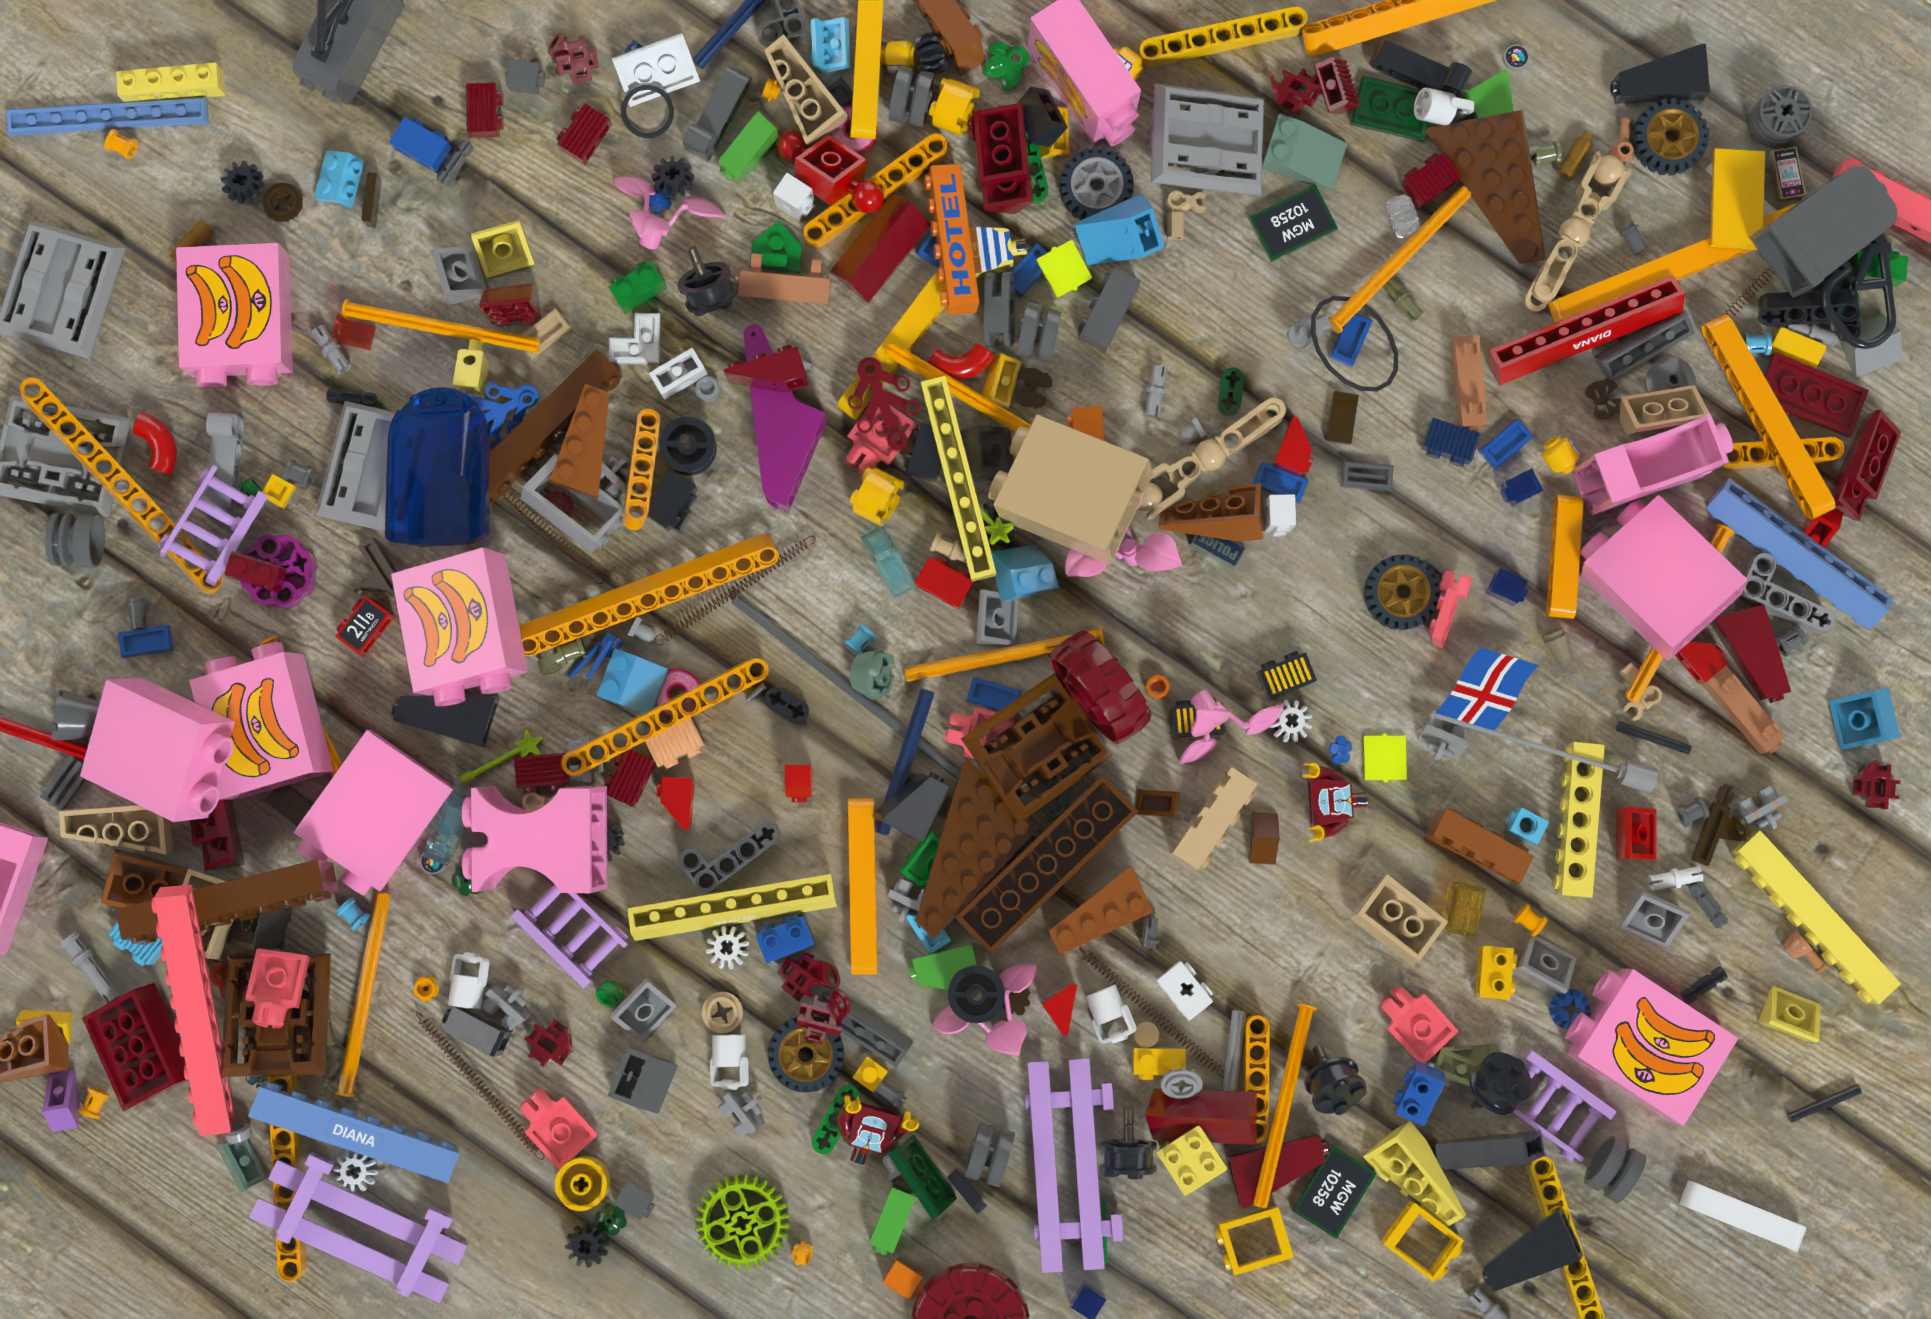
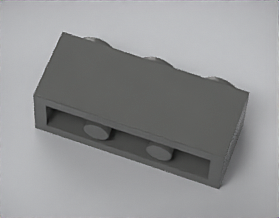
M1113 268L1111 274L1106 273L1100 284V287L1103 288L1100 296L1095 295L1089 306V309L1092 310L1089 318L1084 317L1079 325L1078 331L1081 332L1079 339L1107 352L1141 281Z

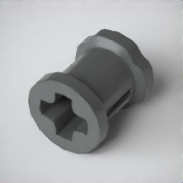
M290 459L285 466L283 480L295 481L302 484L303 488L308 489L314 480L316 468L304 467L297 464L296 460Z
M1796 624L1791 626V630L1781 637H1775L1779 652L1785 657L1791 654L1790 651L1799 645L1808 643L1806 634Z
M1700 796L1685 806L1681 807L1679 805L1675 807L1676 815L1684 827L1690 826V822L1701 817H1709L1708 808Z

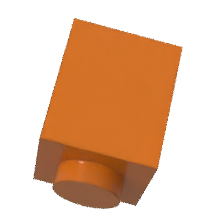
M896 1258L883 1279V1284L905 1298L910 1299L912 1294L917 1296L924 1285V1282L921 1281L923 1274Z

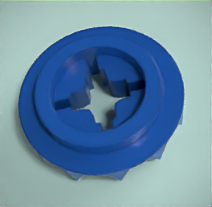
M1568 989L1566 994L1556 993L1550 1002L1551 1018L1556 1025L1568 1030L1572 1022L1580 1014L1579 1012L1572 1013L1569 1018L1568 1012L1560 1008L1561 1006H1569L1572 999L1573 1006L1577 1010H1581L1580 1013H1584L1588 1017L1591 1015V1003L1585 994L1576 989Z

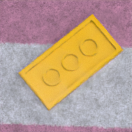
M1717 148L1713 150L1710 247L1758 250L1749 236L1763 228L1765 151Z

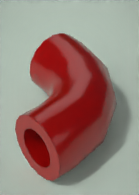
M975 343L967 353L960 356H951L937 349L927 363L957 381H963L980 374L991 364L994 356L985 347Z
M146 412L139 413L133 425V434L143 438L150 445L152 453L148 467L172 476L178 454L174 436L166 424Z

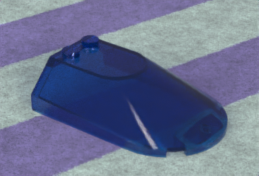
M437 387L421 391L410 397V401L400 411L397 410L388 431L385 538L390 542L419 547L474 544L489 536L490 435L486 416L472 398L459 390Z

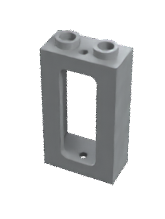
M554 454L525 484L520 499L592 554L598 547L602 549L610 539L609 535L613 530L618 532L624 525L622 521L624 507L600 488L598 500L563 488L605 521V524L596 534L592 535L539 494L550 483V477L558 458Z

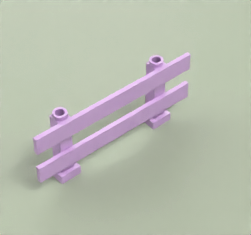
M1090 1059L1069 1060L1071 1091L1052 1093L1050 1090L1049 1061L1028 1063L1030 1094H1025L1026 1110H1031L1039 1220V1225H1034L1035 1241H1040L1042 1273L1063 1272L1061 1239H1082L1084 1270L1105 1269L1102 1237L1113 1236V1242L1124 1241L1122 1214H1112L1111 1220H1101L1093 1106L1103 1105V1110H1113L1114 1097L1112 1083L1102 1084V1089L1092 1090ZM1072 1107L1080 1222L1060 1223L1052 1108Z
M312 1151L305 1162V1165L309 1166L307 1172L280 1160L276 1161L268 1180L293 1190L296 1194L288 1210L258 1198L249 1218L277 1230L275 1238L282 1242L289 1243L293 1237L396 1283L397 1286L394 1291L400 1295L409 1297L413 1291L440 1303L449 1283L423 1272L422 1269L430 1253L457 1265L459 1264L467 1245L440 1233L443 1227L449 1228L453 1215L429 1205L424 1217L428 1222L424 1226L326 1182L321 1177L323 1173L329 1175L335 1162ZM313 1199L415 1245L408 1263L405 1264L303 1218L302 1216L310 1200Z

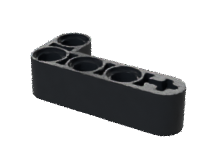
M1387 40L1378 41L1369 61V65L1373 69L1415 88H1431L1455 94L1456 98L1462 96L1472 73V70L1462 63L1452 62L1447 67Z
M1832 289L1830 294L1832 308L1850 333L1859 338L1861 333L1859 293L1852 289ZM1822 290L1806 291L1794 298L1789 292L1766 293L1758 300V320L1765 326L1831 323L1822 308ZM1837 331V336H1838V338H1839L1841 341L1846 342V341L1842 338V336L1839 334V332Z

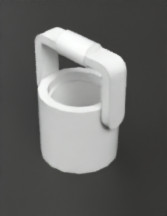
M1423 88L1418 93L1414 103L1416 119L1440 125L1455 123L1474 112L1473 101L1456 98L1453 93L1431 88Z
M471 952L454 955L448 1005L473 1009L482 1008L484 987L487 984L489 970L488 958H483L480 954ZM462 960L474 964L480 962L478 977L460 974Z
M1115 984L1085 996L1093 1016L1091 1022L1100 1043L1112 1042L1114 1044L1127 1039L1128 1035L1136 1031L1137 1028L1128 1006L1123 1004ZM1123 1016L1128 1029H1122L1106 1037L1101 1024Z
M745 1034L712 1035V1058L710 1060V1082L712 1086L721 1087L723 1090H736L738 1087L748 1085L749 1072ZM740 1066V1081L736 1079H723L719 1081V1067Z

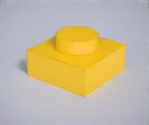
M272 474L262 493L268 496V501L285 509L297 487Z
M867 1056L852 1078L874 1092L888 1070Z

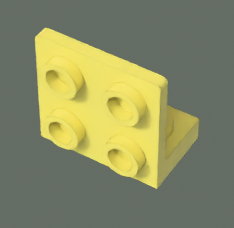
M1200 1125L1171 1143L1167 1141L1156 1152L1184 1196L1214 1179L1228 1168Z

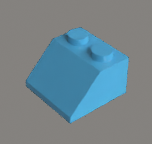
M1035 545L991 552L1001 602L1042 595L1059 588L1053 563Z
M615 648L596 696L643 714L655 708L669 669Z
M1889 688L1829 701L1840 750L1901 737Z

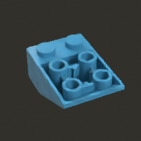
M1139 194L1074 223L1087 265L1142 258L1165 248L1153 207L1143 194Z

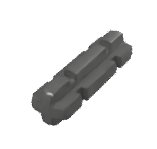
M461 140L457 146L458 150H454L443 166L445 169L440 170L436 178L443 185L448 186L453 180L452 176L457 174L467 160L466 156H469L473 151L474 147L469 142Z
M1702 882L1694 883L1689 887L1692 896L1698 898L1696 900L1706 916L1712 918L1710 921L1715 928L1724 926L1728 919L1723 912H1719L1721 909L1709 892H1705L1707 889Z

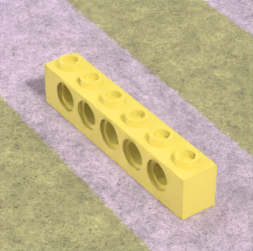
M1572 742L1568 744V747H1565L1564 752L1603 763L1605 745ZM1563 757L1564 762L1567 763L1566 773H1563L1561 781L1562 788H1565L1564 798H1561L1559 806L1560 813H1563L1562 823H1559L1557 831L1558 838H1561L1560 849L1556 851L1555 861L1556 864H1559L1558 874L1554 876L1553 887L1557 889L1556 895L1593 898L1603 768L1584 763L1587 767V773L1585 776H1581L1577 772V765L1580 761ZM1578 787L1582 788L1585 792V798L1582 802L1578 801L1575 797V790ZM1575 813H1579L1583 817V824L1580 827L1573 823ZM1574 838L1581 842V849L1578 852L1573 851L1571 848V841ZM1573 863L1579 868V874L1575 878L1569 874V866Z

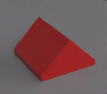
M1638 807L1616 808V859L1657 860L1656 809Z
M1075 983L1067 984L1041 1002V1005L1060 1033L1066 1036L1069 1033L1077 984Z

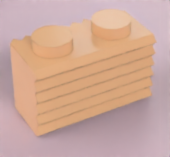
M691 717L645 741L658 768L664 767L666 770L678 765V759L685 755L688 758H692L702 752L701 747L705 746Z

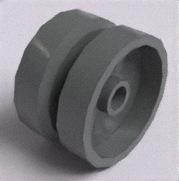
M899 67L890 102L889 121L902 123L908 109H910V125L924 127L933 98L934 73L921 71L918 74L915 85H913V68Z
M1027 301L1025 314L1020 322L1017 337L1019 343L1016 355L1029 358L1032 355L1034 343H1038V360L1051 362L1062 308L1050 305L1046 309L1044 320H1041V304Z
M980 1122L976 1136L973 1137L970 1145L964 1177L977 1181L981 1178L984 1166L988 1167L985 1177L986 1183L1000 1187L1012 1149L1015 1132L1001 1129L995 1143H992L993 1126Z
M1612 1135L1600 1146L1592 1158L1584 1176V1184L1596 1191L1603 1189L1604 1196L1618 1204L1628 1196L1639 1180L1646 1164V1155L1634 1148L1626 1151V1143Z

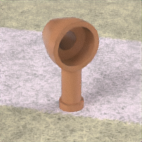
M1629 118L1620 119L1621 125L1618 142H1615L1608 151V155L1617 156L1624 166L1628 165L1634 157V148L1628 142L1630 126L1633 121ZM1621 147L1626 148L1627 151H1628V153H1627V154H1623V153L1621 152L1620 148H1621Z
M1796 930L1788 937L1783 948L1793 959L1805 956L1815 967L1817 973H1822L1827 969V963L1820 959Z

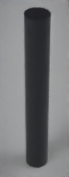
M1618 721L1616 725V731L1689 755L1692 745Z
M1858 1084L1787 1113L1790 1123L1796 1122L1862 1094V1090Z

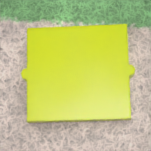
M1072 239L1057 248L1052 247L1050 252L1036 259L1056 298L1071 290H1077L1079 285L1092 279Z
M1383 733L1382 736H1363L1364 780H1383L1384 783L1388 782V780H1407L1406 735L1387 736L1386 733Z

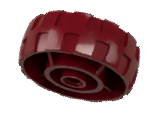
M1082 630L1073 634L1060 643L1049 655V662L1053 671L1058 675L1073 699L1083 710L1089 721L1112 743L1120 744L1141 731L1150 721L1152 716L1151 710L1146 704L1147 701L1142 692L1134 685V680L1126 669L1118 664V659L1107 647H1104L1101 641L1091 633Z
M967 1262L949 1266L931 1277L920 1290L911 1315V1319H964L969 1315L975 1316L977 1319H1030L1028 1306L1022 1292L1006 1274L989 1265Z

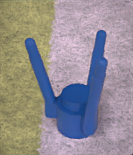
M606 632L604 637H600L595 646L587 653L588 657L583 658L568 674V678H573L598 651L600 654L586 675V678L590 679L605 656L611 659L615 648L624 651L621 649L624 642Z

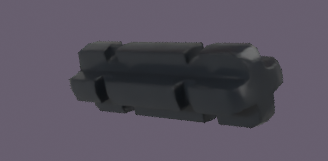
M335 388L327 390L326 399L329 403L341 402V404H344V401L361 405L364 404L369 407H375L377 403V395L373 392H365L363 394L362 391L342 389L340 391Z
M1717 967L1711 971V974L1705 975L1692 984V988H1686L1682 991L1680 995L1685 1003L1691 1004L1697 1000V996H1703L1716 987L1717 983L1726 980L1728 975L1722 967Z

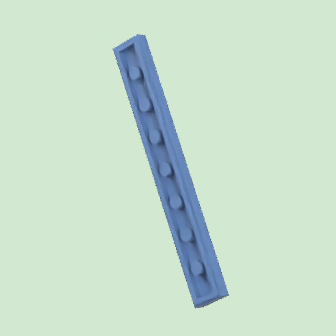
M206 97L7 109V134L9 136L209 124L208 99Z

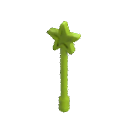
M979 506L982 518L989 525L985 527V531L991 534L989 540L991 545L995 544L999 539L1009 543L1007 533L1014 529L1013 524H1002L1000 517H997L996 522H994Z
M525 730L524 740L514 742L519 747L474 771H468L460 775L461 783L465 785L473 781L476 776L521 752V757H526L530 752L541 755L537 745L543 740V737L532 738L530 732Z

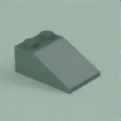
M1279 114L1262 169L1311 185L1316 184L1318 187L1332 191L1347 143L1303 121Z

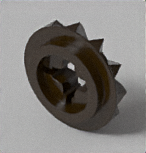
M277 183L265 192L263 208L271 219L278 223H289L290 220L298 218V214L303 209V197L300 191L292 184ZM277 196L284 200L289 198V200L287 201L290 207L289 210L287 208L285 209L283 206L281 208H278L280 206V203L278 202L279 200L276 198Z

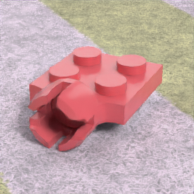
M889 405L899 431H903L908 439L917 427V423ZM879 407L872 421V429L869 433H860L856 423L847 436L853 442V447L846 455V463L852 469H855L862 459L863 461L858 467L860 469L858 473L862 475L868 467L874 469L879 463H885L889 466L899 453V451L891 450L887 444L889 432ZM863 421L860 423L862 430L869 429L870 425L868 422ZM894 436L893 443L896 445L901 444L902 438Z
M1446 571L1443 574L1440 590L1445 596L1440 595L1436 608L1438 609L1437 614L1439 616L1437 620H1432L1429 629L1433 646L1444 648L1458 599H1466L1469 594L1472 578L1465 574L1463 577H1460L1458 583H1456L1454 571Z
M975 707L971 716L957 713L951 714L947 725L961 729L960 731L947 729L945 731V740L948 743L963 747L962 757L975 760L961 738L997 712ZM1014 717L1009 718L998 728L980 739L982 745H985L1016 723V719Z
M256 949L245 997L247 1001L254 1002L255 1004L252 1021L255 1024L266 1028L269 1025H272V1028H281L284 1025L287 1010L289 1008H299L310 959L308 955Z
M1398 986L1389 992L1398 1003H1395L1392 998H1388L1386 995L1380 1003L1381 1008L1391 1020L1386 1029L1415 1061L1425 1064L1459 1032L1424 993L1414 998L1405 988Z
M538 1089L532 1093L531 1099L527 1098L520 1106L521 1113L530 1122V1127L525 1133L560 1170L564 1164L568 1163L599 1133L565 1096L556 1101L543 1089Z

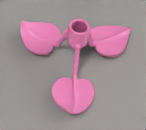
M631 176L617 177L613 180L616 187L622 192L644 198V211L632 210L630 211L629 218L640 237L639 243L648 249H658L662 235L667 236L670 227L686 209L700 216L722 217L724 219L726 217L723 211L711 201L701 197L689 196L685 197L684 204L680 206L670 221L667 222L660 217L649 214V195H655L656 190L649 182Z
M1128 527L1126 532L1128 539L1121 543L1120 551H1117L1115 555L1118 559L1124 558L1125 562L1130 566L1138 565L1142 569L1149 571H1163L1182 566L1176 543L1171 536L1165 533H1155L1145 539L1144 545H1139L1134 540L1130 527ZM1071 549L1066 559L1065 572L1068 577H1091L1102 572L1107 563Z
M1208 690L1197 693L1191 699L1193 706L1197 710L1191 734L1194 737L1203 735L1204 737L1202 740L1192 743L1185 750L1179 763L1194 762L1211 753L1217 745V740L1215 738L1210 739L1209 733L1215 727L1224 723L1229 717L1246 729L1247 735H1254L1272 726L1279 718L1284 705L1281 703L1280 706L1265 708L1251 717L1249 722H1242L1223 707L1220 701L1215 702Z
M1024 963L1013 965L999 975L1005 990L1004 1001L1008 1022H997L993 1026V1030L984 1022L978 1023L988 1032L985 1042L989 1048L1001 1053L1020 1055L1021 1046L1027 1034V1026L1021 1020H1012L1009 993H1020L1032 983L1038 970L1036 964ZM948 1006L936 1017L932 1028L943 1034H955L964 1030L969 1025V1022L960 1019L951 1007Z

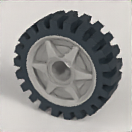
M1092 147V150L1087 148L1082 150L1081 153H1076L1066 163L1060 178V194L1065 208L1071 212L1073 217H1078L1081 221L1132 198L1134 179L1133 174H1131V168L1125 163V159L1122 156L1119 157L1118 153L1114 151L1109 152L1107 148L1100 150L1098 147ZM1098 181L1103 185V188L1096 191L1090 187V184Z

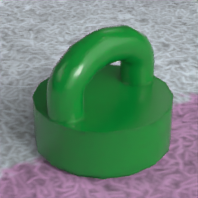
M611 980L604 981L596 990L597 1000L608 1008H615L624 996L622 987Z

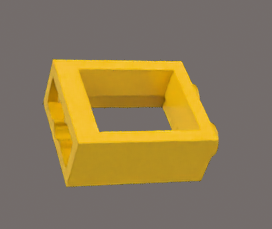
M1410 1200L1380 1242L1432 1282H1435L1436 1279L1440 1280L1448 1270L1446 1265L1451 1258L1456 1259L1462 1252L1464 1240ZM1418 1215L1450 1238V1241L1429 1270L1396 1246Z
M1276 1204L1217 1222L1219 1229L1214 1230L1218 1244H1223L1226 1252L1225 1255H1222L1226 1270L1231 1269L1234 1276L1294 1258L1282 1216ZM1269 1217L1279 1253L1238 1265L1227 1229Z

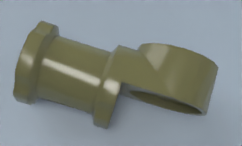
M1553 141L1552 144L1540 146L1528 142L1530 158H1532L1534 166H1540V163L1561 162L1562 153L1559 141Z
M580 637L571 642L556 646L557 653L540 659L537 664L541 675L545 676L560 671L570 660L581 656L583 658L588 657L582 638Z

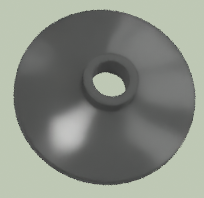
M1667 357L1656 361L1649 368L1645 378V385L1649 393L1692 385L1696 386V378L1692 368L1686 362L1678 358ZM1670 376H1674L1677 379L1676 384L1670 383Z

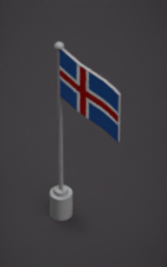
M1480 648L1466 663L1450 695L1437 711L1432 710L1429 714L1432 720L1434 718L1616 772L1619 784L1651 793L1657 780L1658 769L1630 760H1626L1624 764L1621 763L1617 768L1495 731L1512 709L1526 680L1539 665L1491 650Z

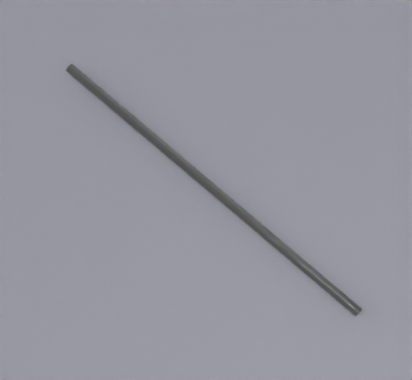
M737 596L732 602L734 606L903 738L905 737L906 726L870 698L854 690L851 683L742 598ZM920 738L917 749L958 780L961 769ZM1036 830L1031 838L1035 840L1041 832Z

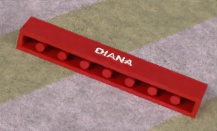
M1672 275L1490 349L1489 369L1499 386L1682 312L1685 293Z

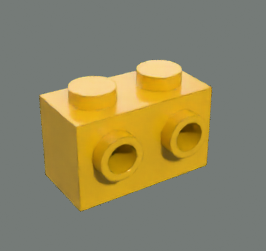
M1478 946L1475 997L1510 1000L1511 995H1514L1515 980L1512 979V971L1517 967V954H1514V948Z
M1132 1047V1074L1138 1075L1140 1080H1154V1075H1164L1165 1072H1171L1173 1068L1180 1070L1184 1066L1186 1069V1049Z

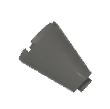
M59 690L53 716L56 730H52V740L90 738L100 702L66 690Z

